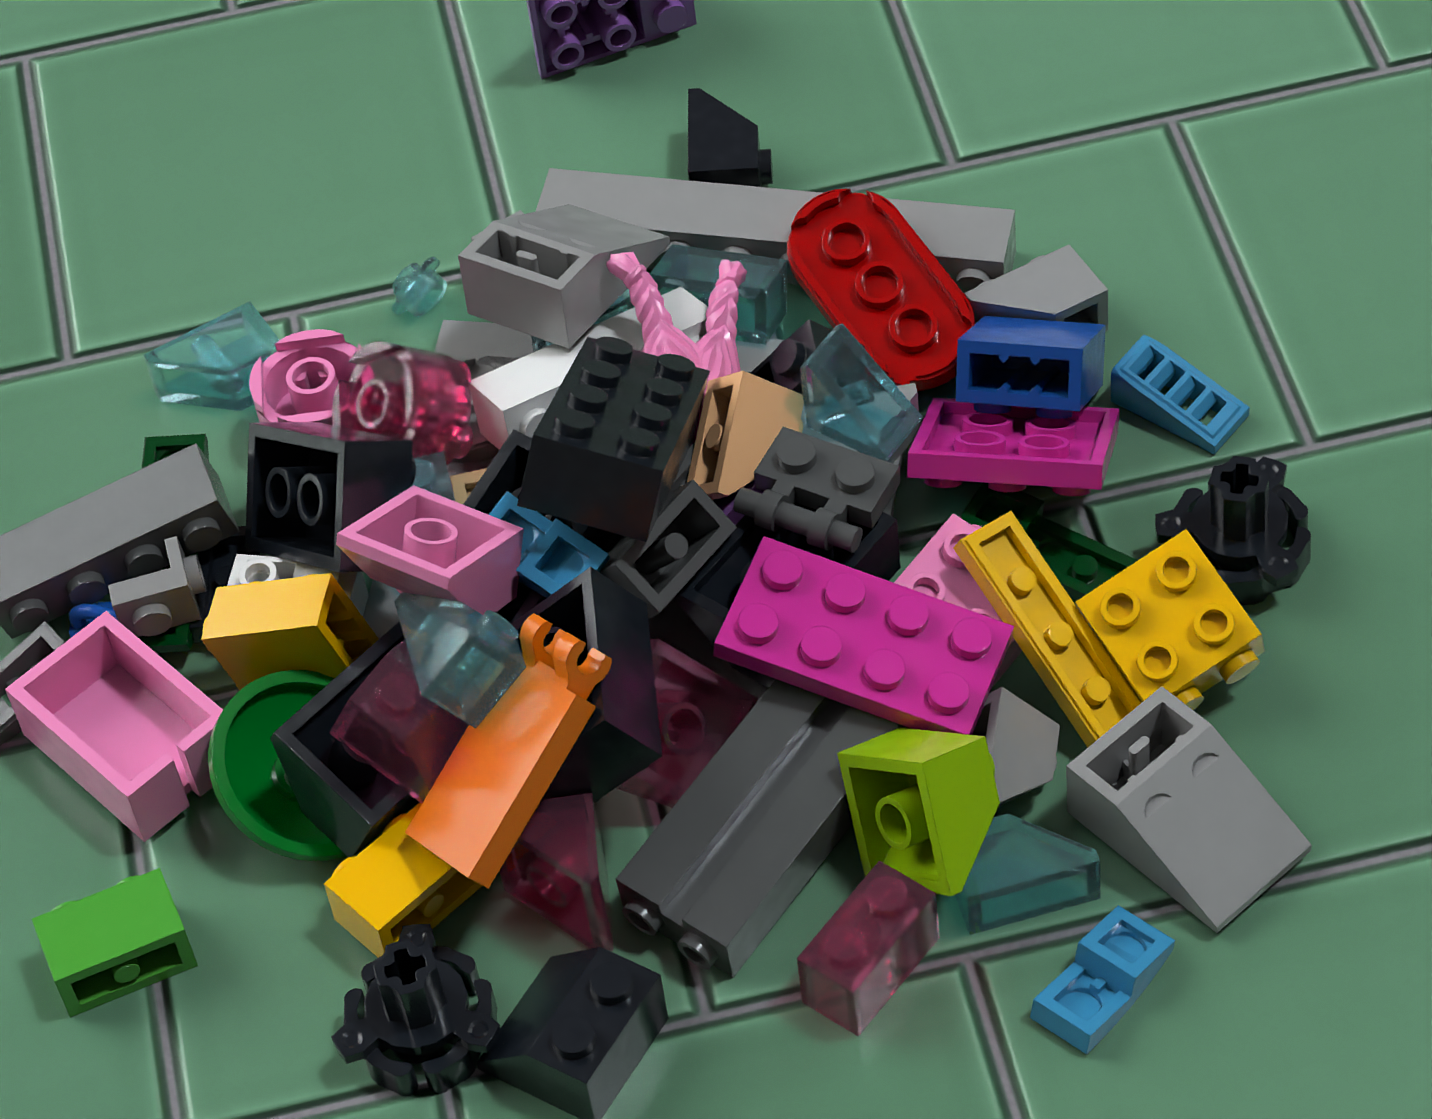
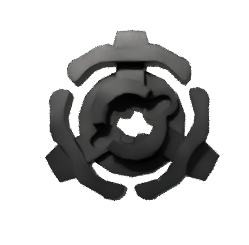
M1233 456L1228 462L1213 467L1208 481V491L1205 494L1198 488H1189L1183 492L1182 497L1173 510L1155 514L1157 542L1165 543L1187 529L1241 605L1258 604L1263 602L1272 592L1283 587L1292 586L1299 581L1311 559V533L1308 530V508L1292 490L1284 487L1287 465L1263 456L1256 462L1254 458ZM1289 528L1294 538V543L1289 549L1285 550L1281 545L1286 540ZM1246 564H1249L1252 569L1246 571Z
M412 924L402 927L399 940L386 945L384 955L362 968L361 977L367 994L364 997L362 989L358 988L349 990L345 994L344 1025L331 1038L336 1050L346 1064L364 1059L371 1078L377 1085L406 1097L414 1094L419 1086L411 1063H422L421 1065L430 1091L435 1094L445 1093L468 1079L475 1072L480 1054L490 1051L501 1033V1028L497 1022L498 1008L491 983L488 980L480 979L474 959L449 947L437 946L430 924ZM467 990L472 994H477L478 1006L476 1011L468 1010L469 997ZM449 1043L451 1045H454L448 1053H446L442 1057H438L445 1053L443 1048L445 1044ZM391 1049L394 1055L403 1062L390 1060L382 1053Z

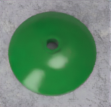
M288 670L268 674L254 680L238 691L220 713L213 727L208 748V767L212 787L222 809L235 826L249 839L261 847L284 857L304 861H324L346 855L302 813L291 786L285 781L284 769L270 739L279 727L334 679L322 673L307 670Z

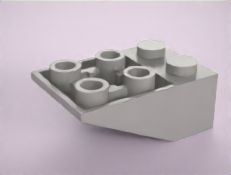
M571 204L495 220L458 255L467 312L473 316L570 349L627 289L623 281L610 273L606 266V262L610 259V254L634 252L640 264L648 268L670 245V237Z
M1162 686L1066 765L1067 812L1216 933L1311 851V843L1212 724Z

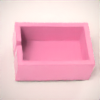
M107 611L5 688L23 735L144 842L190 806L186 796L187 793L192 790L201 797L212 788L208 767V748L213 727L223 709Z

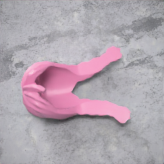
M634 252L610 254V259L606 262V266L609 272L621 279L629 289L630 301L635 307L637 320L642 324L644 346L641 352L655 356L676 354L686 357L695 364V367L710 371L708 381L741 371L735 343L737 334L736 323L738 320V288L740 284L745 282L747 270L744 269L741 262H731L727 259L720 262L719 279L716 281V287L710 293L705 323L707 334L694 343L681 330L673 326L671 314L664 307V299L658 291V284L647 272V268L640 264ZM703 398V402H702V406H701V410H700V414H699V418H698V422H697V426H696V430H695V434H694V439H693V441H692V443H691L690 446H692V444L696 441V436H697V431H698V427H699V422H700L701 412H702V408H703L704 398Z

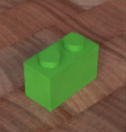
M160 868L142 875L127 877L115 886L77 901L64 902L50 912L31 919L54 982L70 1018L198 966Z

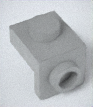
M177 536L164 539L170 568L108 585L112 607L119 622L137 637L142 635H159L171 627L201 619L196 594L207 591L202 569L197 555L185 557Z

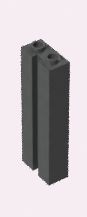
M775 679L617 876L616 883L623 905L622 912L626 919L645 934L654 936L658 931L676 942L680 952L698 967L709 970L712 966H715L734 978L853 824L837 753L897 728L908 727Z

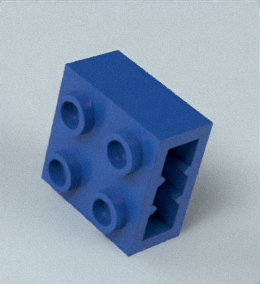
M995 316L982 317L958 339L956 402L974 403L975 411L988 414L1008 413L1011 411L1012 406L1036 408L1035 414L1043 418L1064 419L1072 417L1073 411H1081L1103 386L1106 325Z

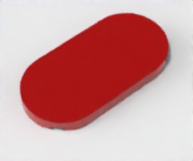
M850 188L834 189L814 197L797 212L791 224L792 231L787 240V256L795 279L835 332L864 345L872 378L887 387L915 383L917 391H923L938 387L953 379L957 374L958 339L975 325L974 312L965 294L898 209L883 196L866 191L867 195L852 193Z

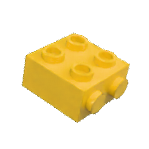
M1187 529L1075 602L1078 610L1141 702L1162 686L1194 710L1203 702V692L1223 679L1227 684H1232L1244 678L1260 663L1258 656L1265 652L1261 632Z
M332 573L217 587L209 614L203 623L201 640L232 678L238 689L241 690L247 684L260 677L288 670L314 671L335 679L379 638Z

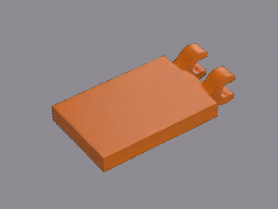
M535 613L525 620L520 630L521 660L519 661L511 655L509 656L405 831L407 835L467 878L488 889L594 712L596 706L586 700L595 685L606 677L612 664V658L592 648L586 660L577 666L578 657L584 650L586 643L561 629L556 632L551 643L544 647L545 636L549 633L553 624Z

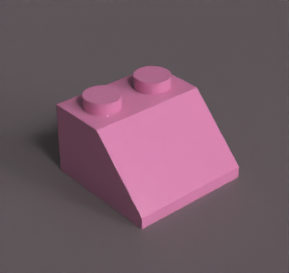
M413 485L338 532L336 545L371 579L396 588L404 596L420 598L450 610L454 616L460 619L474 620L481 623L517 598L519 576L516 569L521 561L524 528Z

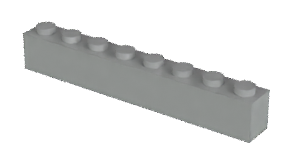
M549 168L536 211L571 204L669 236L670 245L651 263L647 270L719 276L720 262L727 259L731 262L739 261L742 263L744 269L747 270L745 279L800 285L790 268L787 256V240L792 231L791 224L797 212L807 202L822 194V192ZM886 198L898 209L963 293L976 288L987 280L995 279L1012 271L1016 255L1015 210Z

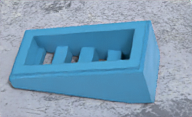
M1143 335L1111 371V402L1214 455L1249 416V406L1171 349L1147 335ZM1164 386H1167L1170 390L1164 395L1160 391ZM1188 398L1194 400L1186 410L1180 407ZM1209 409H1212L1217 414L1206 426L1200 420Z

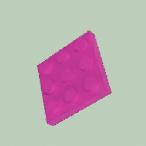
M933 398L908 451L907 478L924 479L926 485L936 488H953L960 486L963 481L988 483L990 489L1000 492H1018L1026 489L1027 485L1052 487L1053 492L1064 496L1087 495L1091 492V489L1102 490L1118 435L1119 408L1084 406L1081 411H1073V416L1070 418L1050 419L1037 416L1035 414L1036 408L1012 406L1011 411L1008 413L988 414L975 411L974 403L956 402V399Z

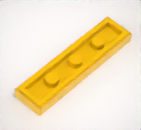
M1012 511L960 539L953 547L1001 620L1014 626L1013 638L1087 748L1142 703Z

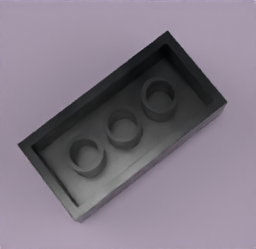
M587 337L533 433L517 506L647 542L694 439L710 371L695 367V364L690 359L680 355L662 354L655 356L634 350L630 343L619 338L600 337L594 339Z

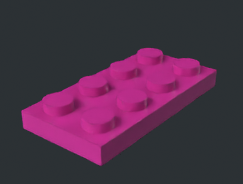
M764 536L716 637L713 656L911 729L972 735L1011 642L1014 626Z

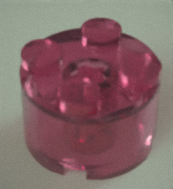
M383 341L366 344L354 353L348 363L357 365L348 381H338L334 392L332 406V422L334 426L412 440V455L416 464V475L418 476L436 474L448 466L454 458L461 459L467 455L473 443V431L469 425L471 415V394L469 388L471 371L466 363L454 360L449 355Z

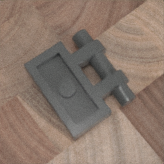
M782 427L754 471L755 487L758 490L764 491L763 494L742 487L735 497L733 509L737 513L754 518L755 526L772 532L783 528L806 536L809 545L826 551L835 546L854 553L860 545L863 530L848 524V521L873 529L901 483L900 466ZM798 503L816 509V512L796 506L795 504Z

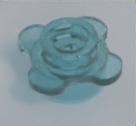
M435 256L425 260L421 266L416 262L408 265L396 277L393 283V293L396 295V302L391 308L396 315H400L408 310L414 317H420L429 312L444 295L447 289V282L436 273L440 261Z

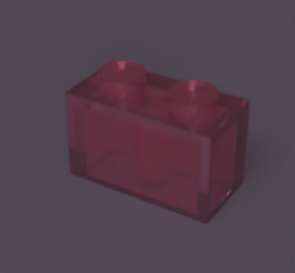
M878 861L797 957L802 1003L859 1037L938 941L939 927L936 893L883 862Z

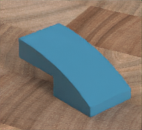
M508 491L489 514L524 528L521 561L516 569L519 582L546 598L589 567L600 572L610 559L607 552L557 518L552 522L537 511L517 506L519 499Z
M1118 905L1078 942L1075 961L1033 999L1030 1018L1087 1055L1118 1023L1143 993L1173 951L1175 940Z

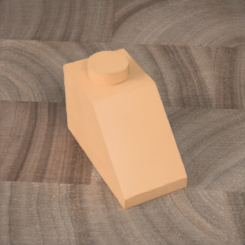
M745 371L709 380L687 482L694 480L714 500L729 496L755 480V469L782 427L802 433L803 422L801 415L805 396Z

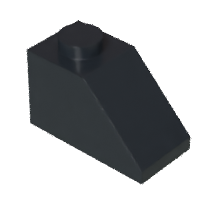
M700 88L688 89L689 181L755 187L773 184L771 149H760L758 125Z

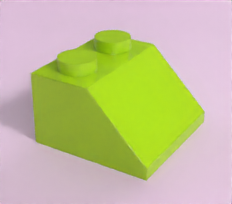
M900 727L838 752V760L866 882L953 896L962 892L1000 804L994 778L995 765L988 750L986 736Z

